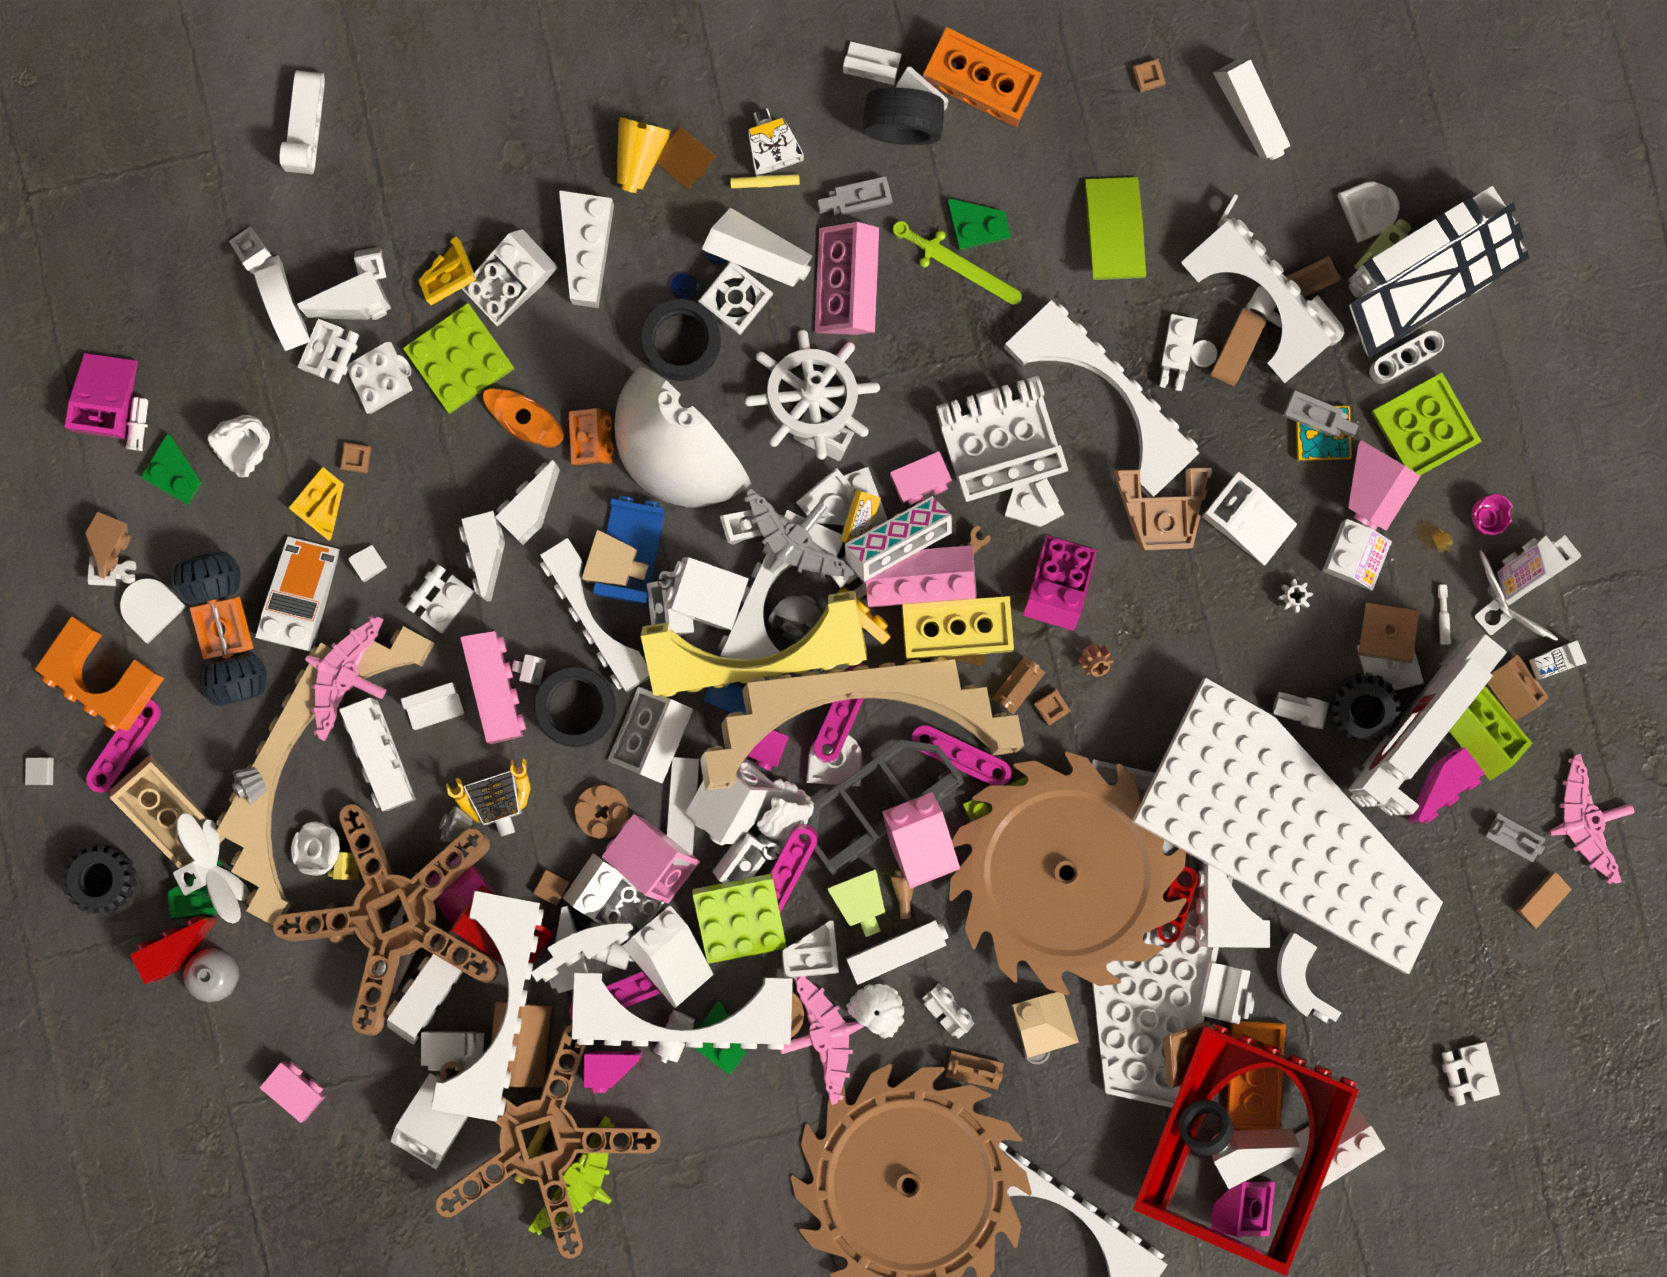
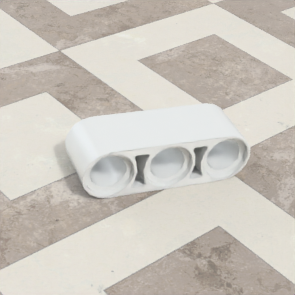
M1428 331L1380 357L1370 367L1369 374L1371 379L1376 383L1384 384L1427 361L1442 350L1444 346L1443 336L1436 331ZM1425 339H1430L1434 342L1435 349L1433 351L1426 349L1424 346ZM1406 351L1410 353L1412 362L1405 363L1401 358V352ZM1379 364H1384L1389 368L1388 376H1383L1379 373Z

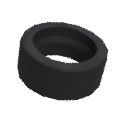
M1205 1099L1195 1101L1187 1106L1181 1114L1178 1124L1180 1135L1187 1146L1197 1154L1207 1156L1217 1154L1225 1149L1232 1140L1234 1131L1232 1120L1223 1106L1215 1101ZM1202 1114H1215L1219 1117L1222 1124L1221 1131L1217 1137L1207 1142H1199L1194 1139L1190 1130L1193 1121Z

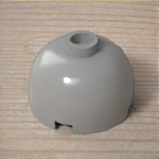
M806 595L788 596L774 607L769 616V623L774 630L778 626L783 630V637L796 643L815 626L822 613L815 600Z
M216 948L201 950L192 955L185 965L183 972L184 985L188 992L198 1000L205 1002L221 1001L231 995L236 987V983L239 980L238 965L234 958L223 950Z

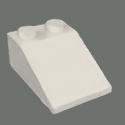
M371 270L297 304L299 309L308 318L368 320L372 318L376 320L387 314L386 311L391 309L378 279Z
M671 905L622 946L674 1008L714 975L688 925Z
M1292 1129L1234 1130L1232 1140L1228 1146L1219 1153L1213 1154L1212 1158L1227 1187L1230 1189L1301 1153L1302 1150Z

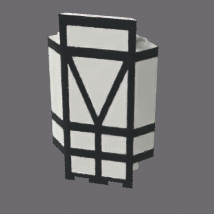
M1491 186L1477 196L1468 198L1367 261L1348 279L1351 283L1349 284L1351 292L1356 298L1360 297L1351 303L1349 307L1364 350L1369 358L1388 346L1397 343L1529 259L1527 249L1520 242V240L1524 239L1520 223L1511 214L1516 210L1514 202L1506 206L1495 188Z

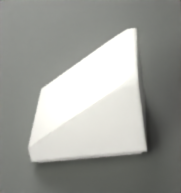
M381 247L355 251L354 260L358 275L371 270L377 279L386 278Z
M373 545L348 558L364 582L387 568Z
M26 758L25 785H53L54 758Z

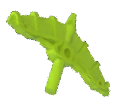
M605 1116L598 1127H614V1123H610V1119ZM596 1132L592 1134L589 1140L588 1147L591 1148L598 1146L600 1143V1136ZM582 1153L577 1162H574L562 1172L574 1213L576 1211L582 1213L584 1211L582 1207L592 1199L606 1204L611 1203L612 1199L601 1188L604 1174L609 1175L610 1171L606 1169L609 1153ZM561 1187L555 1192L552 1200L560 1197ZM545 1206L536 1215L535 1220L528 1229L532 1233L537 1232L540 1235L542 1234V1229L550 1226ZM565 1211L558 1212L554 1218L555 1224L559 1223L560 1226L564 1224L562 1220L567 1218L569 1214Z

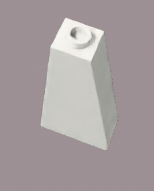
M1235 60L1213 72L1259 157L1274 160L1284 155L1283 150L1290 147L1289 141L1251 60Z
M732 208L711 228L702 247L706 252L794 287L799 279L804 281L811 270L808 263L812 255Z
M933 920L846 957L858 985L946 946L944 940L949 937L943 923L938 925L936 920Z

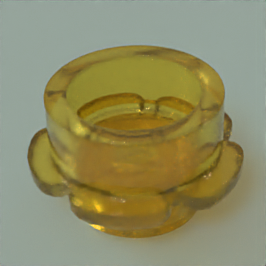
M1438 528L1439 531L1432 533L1439 553L1444 551L1449 553V547L1454 545L1448 530L1442 532V529Z

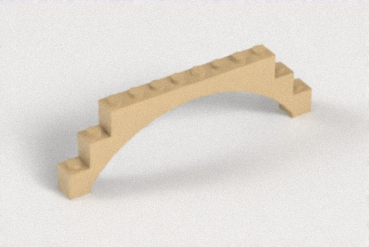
M403 626L401 631L397 629L392 636L390 644L393 646L391 649L373 641L372 645L365 650L362 655L363 658L358 665L359 677L366 679L395 667L415 663L423 666L435 643ZM320 643L319 647L314 646L309 656L324 659L333 649ZM311 664L308 665L306 670L302 669L295 680L297 687L293 694L288 693L282 703L284 710L280 717L276 716L270 724L268 730L271 733L267 741L263 740L259 744L255 753L258 755L253 765L249 764L247 768L255 767L265 783L266 791L252 805H249L244 797L239 798L235 791H233L229 799L232 803L227 812L223 811L216 823L219 826L216 833L244 847L243 851L238 850L231 862L234 865L231 872L259 887L258 890L254 889L249 895L246 902L249 904V907L246 911L273 925L276 918L286 914L292 904L285 897L275 867L271 840V819L275 791L284 764L292 747L306 726L315 717V712H311V708H315V689H312V684L316 685L318 670Z
M938 657L927 663H921L920 660H912L900 666H895V663H886L880 665L879 668L869 669V666H859L854 668L853 671L844 672L843 669H833L828 671V674L820 675L817 672H807L802 674V677L792 678L791 675L786 674L777 676L775 680L765 681L763 677L751 679L742 690L746 715H744V712L730 713L721 724L725 750H723L722 746L708 748L707 752H704L700 758L705 791L731 788L737 781L736 772L744 759L775 728L806 710L827 703L860 698L897 700L937 712L974 734L990 748L992 756L1017 753L1024 746L1018 715L1009 716V713L1005 712L995 714L992 718L987 687L978 688L977 685H968L962 687L961 690L955 659L946 660L945 657Z

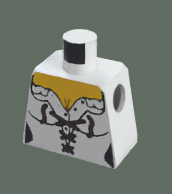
M762 109L753 114L757 126L749 129L748 132L756 177L804 161L803 152L784 118L772 121L768 109Z

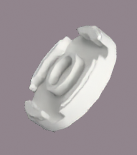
M315 821L306 823L302 826L303 829L295 834L292 841L291 857L293 863L297 864L298 870L304 874L313 876L325 874L337 861L340 850L339 838L335 830L328 824Z

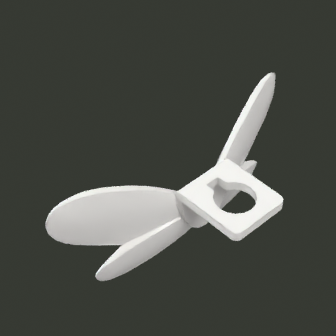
M1480 551L1488 581L1496 598L1475 615V619L1489 635H1493L1512 618H1515L1538 635L1558 641L1559 639L1550 631L1507 607L1490 563L1485 554ZM1499 608L1503 611L1498 624L1489 625L1486 623L1485 614L1488 611H1497Z
M181 814L177 819V832L183 846L194 859V862L174 871L175 879L184 895L207 885L210 899L217 913L229 923L238 922L241 912L237 899L247 901L250 891L238 877L217 866L220 840L219 834L216 833L218 828L213 820H206L201 829L191 815ZM185 872L194 873L196 879H194L192 886L185 883Z

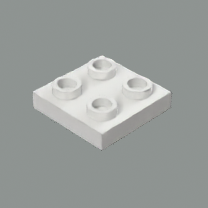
M391 342L383 343L346 366L367 414L374 413L413 390L407 378L411 375L410 365L403 356L396 354Z

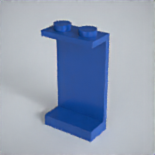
M618 496V500L611 499L610 504L612 508L606 534L637 550L635 561L649 565L645 580L630 576L627 587L595 583L593 593L596 596L647 605V583H652L665 510L660 508V503L645 501L644 505L633 503V498Z

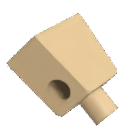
M597 530L582 580L589 583L627 587L630 576L645 580L649 565L635 561L637 555L635 548Z

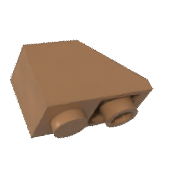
M97 512L85 534L87 547L100 578L105 579L108 572H112L118 563L117 556L121 549L125 550L127 548L130 535H128L127 523Z

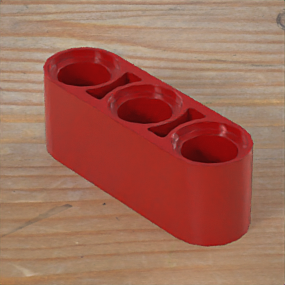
M1185 867L1182 871H1186L1190 875V883L1182 887L1178 884L1176 877L1165 892L1164 901L1170 902L1174 897L1186 898L1187 901L1177 918L1168 922L1175 928V933L1171 938H1165L1162 935V926L1155 928V935L1162 942L1173 943L1181 936L1197 884V875L1189 867Z

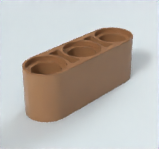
M1242 308L1212 369L1211 377L1235 387L1266 324V318Z

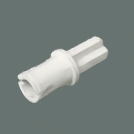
M134 397L132 399L130 420L126 422V425H129L125 449L143 451L145 428H148V425L145 424L148 400L145 398Z

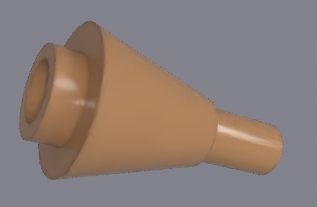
M896 869L895 874H891L890 878L900 906V919L911 918L910 901L914 887L910 889L901 869Z

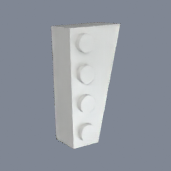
M368 698L339 709L343 717L345 729L352 738L353 750L363 764V776L367 783H371L374 792L371 793L376 808L381 807L382 811H388L416 800L378 700Z
M451 930L449 931V934L477 950L476 947L468 943L466 940H464ZM440 936L434 944L435 949L442 947L444 943L443 936ZM461 949L457 953L456 959L458 963L466 959L467 952L465 949ZM434 954L431 958L428 956L424 958L418 967V970L421 971L415 980L410 978L402 990L405 993L400 1002L395 1000L386 1012L389 1016L387 1027L413 1045L419 1038L417 1036L418 1032L429 1024L436 1012L435 1008L444 1002L452 989L451 985L455 984L463 971Z

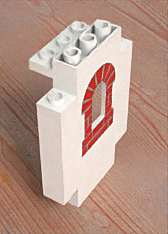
M1486 634L1467 640L1451 661L1437 671L1398 720L1397 728L1394 727L1392 729L1393 733L1389 737L1385 736L1362 765L1365 767L1364 770L1348 788V791L1353 794L1351 799L1362 807L1365 805L1367 807L1379 806L1390 816L1392 814L1396 816L1413 814L1419 805L1399 790V786L1404 780L1413 777L1492 678L1493 675L1490 672L1507 651Z

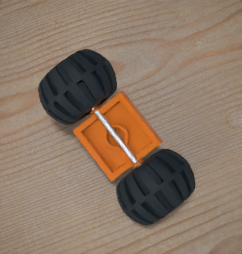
M227 552L205 554L181 561L176 564L173 572V587L184 603L197 604L208 602L207 604L191 607L190 611L203 660L222 656L221 659L206 663L202 667L200 674L201 691L205 698L216 706L232 704L259 696L264 692L267 683L266 668L257 655L254 653L233 655V653L253 649V644L240 597L219 601V598L236 593L241 581L240 568L236 560Z

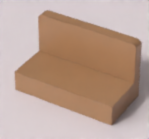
M1518 654L1491 673L1493 676L1487 683L1515 721L1537 709L1549 698Z

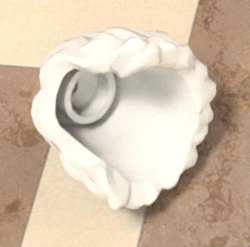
M241 415L231 420L222 421L215 430L208 434L209 446L213 448L217 457L222 460V463L230 471L243 478L248 477L250 472L254 471L255 465L261 462L270 439L269 432L262 425V422L250 415Z
M782 779L773 781V783L782 790V793L779 797L775 796L772 798V805L757 820V826L766 837L786 842L794 827L800 824H808V820L813 813L814 803L811 801L812 798L806 795L805 791L798 789L794 783L783 782Z
M866 985L863 989L858 990L846 1005L848 1013L882 1038H892L904 1022L902 1017L904 1015V1007L902 1006L901 996L898 995L894 988L888 985ZM878 1011L879 1015L876 1016L874 1012Z

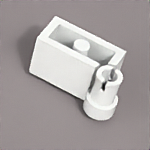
M663 571L659 576V580L666 579V581L647 583L651 625L669 622L670 629L677 635L694 632L693 619L666 609L667 602H665V596L669 587H673L676 577L673 576L674 572Z
M747 832L737 844H732L713 870L714 875L722 883L754 877L765 862L762 855L769 860H774L777 858L775 854H780L777 840L766 837L763 833L756 837Z
M479 1031L422 1032L421 1066H428L430 1071H440L442 1065L446 1062L455 1061L468 1068L484 1053L485 1033H479Z

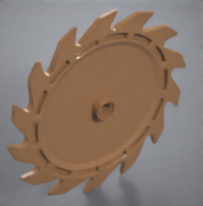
M1066 752L1065 755L1073 768L1070 775H1063L1037 761L1016 763L1014 767L1028 777L1026 785H990L972 797L974 801L990 803L992 811L960 827L952 840L953 847L970 844L972 853L951 878L949 900L953 901L964 890L971 891L972 900L965 931L972 949H976L983 932H990L993 937L999 968L1014 983L1018 982L1017 963L1024 960L1047 989L1069 995L1070 993L1062 980V974L1065 971H1070L1098 986L1120 984L1122 981L1107 970V964L1110 961H1147L1162 951V946L1146 944L1143 941V935L1175 920L1187 900L1183 898L1173 902H1166L1163 899V893L1185 868L1186 852L1178 849L1173 855L1166 856L1162 851L1165 840L1132 823L1141 804L1135 777L1119 763L1117 764L1118 782L1113 786L1108 785L1088 758ZM1066 865L1072 866L1075 871L1074 877L1069 881H1065L1060 877V870Z
M891 1063L870 1074L854 1105H849L846 1102L843 1084L840 1094L844 1096L843 1100H838L833 1105H831L830 1099L828 1100L826 1137L819 1139L810 1125L805 1124L801 1147L813 1174V1182L807 1184L796 1176H791L795 1198L821 1221V1228L819 1230L801 1228L799 1230L812 1248L844 1257L848 1262L845 1269L830 1273V1277H962L967 1267H973L976 1270L977 1277H990L995 1267L996 1234L1004 1232L1013 1247H1018L1022 1225L1008 1194L1009 1188L1014 1186L1029 1196L1032 1194L1027 1172L1000 1148L1001 1141L1021 1142L1023 1140L1009 1122L976 1113L973 1109L975 1102L991 1097V1093L974 1085L936 1090L933 1087V1082L945 1070L944 1067H922L893 1088L888 1085V1078L893 1066ZM907 1178H912L916 1181L917 1189L913 1193L905 1189L904 1182Z

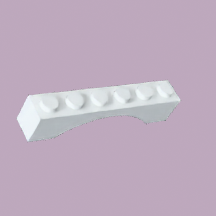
M567 538L541 554L544 560L540 563L541 567L548 577L553 575L558 584L554 587L561 599L568 598L572 605L568 608L569 612L576 622L579 620L583 622L586 627L582 631L590 645L595 642L600 652L596 653L604 667L609 665L613 670L614 674L610 677L618 690L624 688L628 692L649 679L647 663L640 652L613 640L593 619L583 592L582 573L584 563L570 540Z

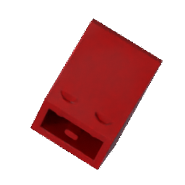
M483 885L477 891L498 895ZM471 899L450 930L504 966L501 955L489 934L476 919L469 918L472 904ZM541 922L540 926H535L534 936H538L535 953L530 952L528 963L533 964L554 934L543 922Z
M197 916L185 922L187 927L184 929L182 927L170 929L161 934V940H148L136 946L137 952L131 954V958L143 983L157 982L181 970L216 923V917Z

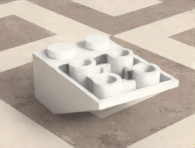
M521 229L509 233L474 273L476 280L461 289L496 326H499L549 279L558 266Z
M553 460L549 464L544 462L535 471L537 476L530 483L525 481L516 490L518 495L511 502L506 500L497 509L499 514L495 518L522 545L543 525L560 471Z
M1237 472L1202 516V518L1263 566L1267 564L1297 525L1270 497L1240 472Z
M494 511L462 519L463 526L459 527L463 543L465 542L469 546L470 552L466 553L469 568H472V571H475L476 578L472 579L476 595L478 594L479 597H482L487 602L492 600L505 545L501 524L495 518L497 515Z
M594 853L563 897L575 909L601 925L632 923L634 928L630 930V933L633 936L653 920L664 904L662 901L645 896L614 867Z

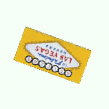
M855 490L841 536V542L848 543L853 538L859 537L872 529L880 497Z

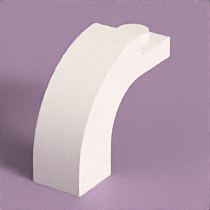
M279 255L265 259L260 266L254 267V275L271 322L285 351L310 342L304 320L290 291Z
M1290 932L1281 947L1277 961V977L1284 997L1303 1016L1308 1017L1311 1010L1314 1009L1315 1011L1312 1015L1325 1023H1327L1328 1019L1336 1022L1341 1012L1317 998L1310 991L1306 983V967L1317 947L1299 935Z

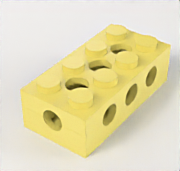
M1010 596L902 604L906 660L1005 653L1014 650ZM979 620H987L991 625L990 632H980L977 628V622ZM951 623H962L965 629L964 633L961 635L953 634L950 629ZM926 624H934L937 627L938 634L935 637L925 635L923 628Z

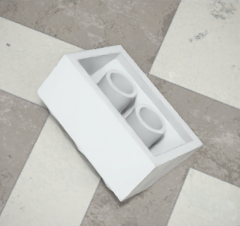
M638 687L607 761L663 783L693 709L661 695L654 696L653 692Z
M1355 1104L1322 1188L1385 1150L1374 1129ZM1309 1126L1295 1134L1302 1152L1292 1158L1299 1169L1302 1166L1307 1151Z

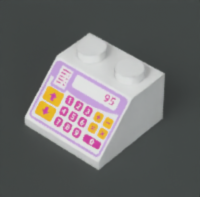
M1346 519L1341 522L1322 571L1373 591L1392 541L1369 527Z
M1544 536L1539 541L1536 538L1531 539L1522 546L1524 551L1519 555L1513 552L1502 560L1504 566L1497 573L1505 602L1508 606L1550 578L1566 561L1547 536Z

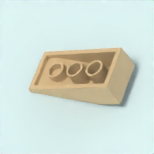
M149 755L110 789V799L180 869L194 862V859L189 855L177 832L178 817L184 813L191 815L201 829L203 823L209 820V818L171 775ZM219 834V840L221 842L223 839H225V837Z

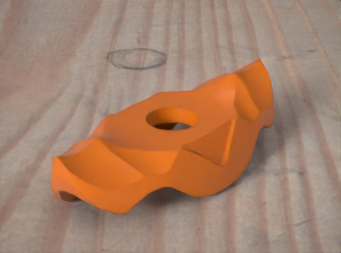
M487 389L484 391L483 401L488 411L506 431L516 438L547 448L555 447L563 440V430L553 415L529 396L504 389ZM521 409H527L531 413V419L526 424H520L516 420V414Z

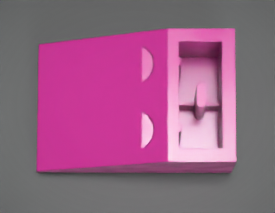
M84 353L69 399L65 428L76 433L125 439L127 432L126 422L129 419L138 361Z
M1046 535L1023 616L1074 631L1082 612L1097 550Z
M1466 748L1453 749L1432 765L1415 802L1419 807L1413 814L1409 815L1407 819L1409 823L1421 824L1425 822L1426 824L1438 816L1437 810L1439 808L1451 806L1460 799L1458 796L1460 792L1466 789L1470 791L1481 783L1479 778L1485 773Z

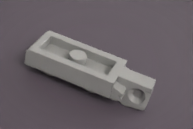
M880 177L837 187L834 191L829 192V198L818 200L817 205L820 214L833 211L834 216L840 214L842 216L889 205L893 201L887 177Z
M1293 390L1283 413V416L1330 436L1339 437L1340 433L1353 437L1359 426L1346 420L1348 414L1343 413L1342 409L1296 390Z

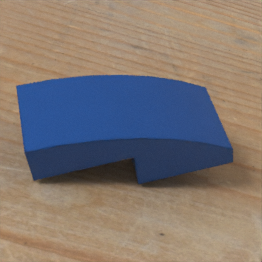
M731 683L722 688L709 686L703 699L704 702L729 713L744 712V715H746L743 688Z

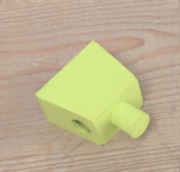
M1401 219L1395 225L1389 223L1354 268L1358 270L1364 263L1406 238L1411 230V226Z
M875 869L828 888L829 893L850 926L860 923L866 937L881 931L875 916L884 913L885 909Z

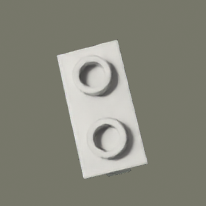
M940 983L922 998L925 1001L924 1005L935 1018L942 1013L946 1015L940 1023L952 1037L955 1035L959 1039L974 1025L970 1013L965 1008H961L955 1002L953 994L947 988L942 987Z

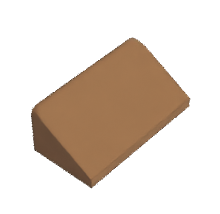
M1551 871L1517 908L1516 912L1537 929L1572 889L1559 874Z

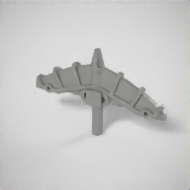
M752 489L747 492L748 497L744 499L745 502H750L755 517L752 522L753 524H758L765 538L762 541L763 544L768 543L775 553L768 569L771 573L784 563L799 567L798 572L801 573L803 569L821 573V578H824L825 575L844 576L843 580H847L848 577L854 575L855 571L846 565L843 560L821 549L818 544L812 541L808 533L828 507L819 501L799 526L795 523L790 524L784 517H781L764 497H761Z

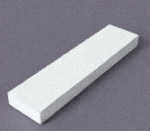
M673 757L667 836L693 855L695 825L693 824V819L685 812L698 790L700 759ZM676 858L673 862L674 865H690L689 862Z

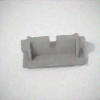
M1499 813L1485 836L1531 862H1534L1537 854L1541 855L1545 848L1543 845L1545 838Z

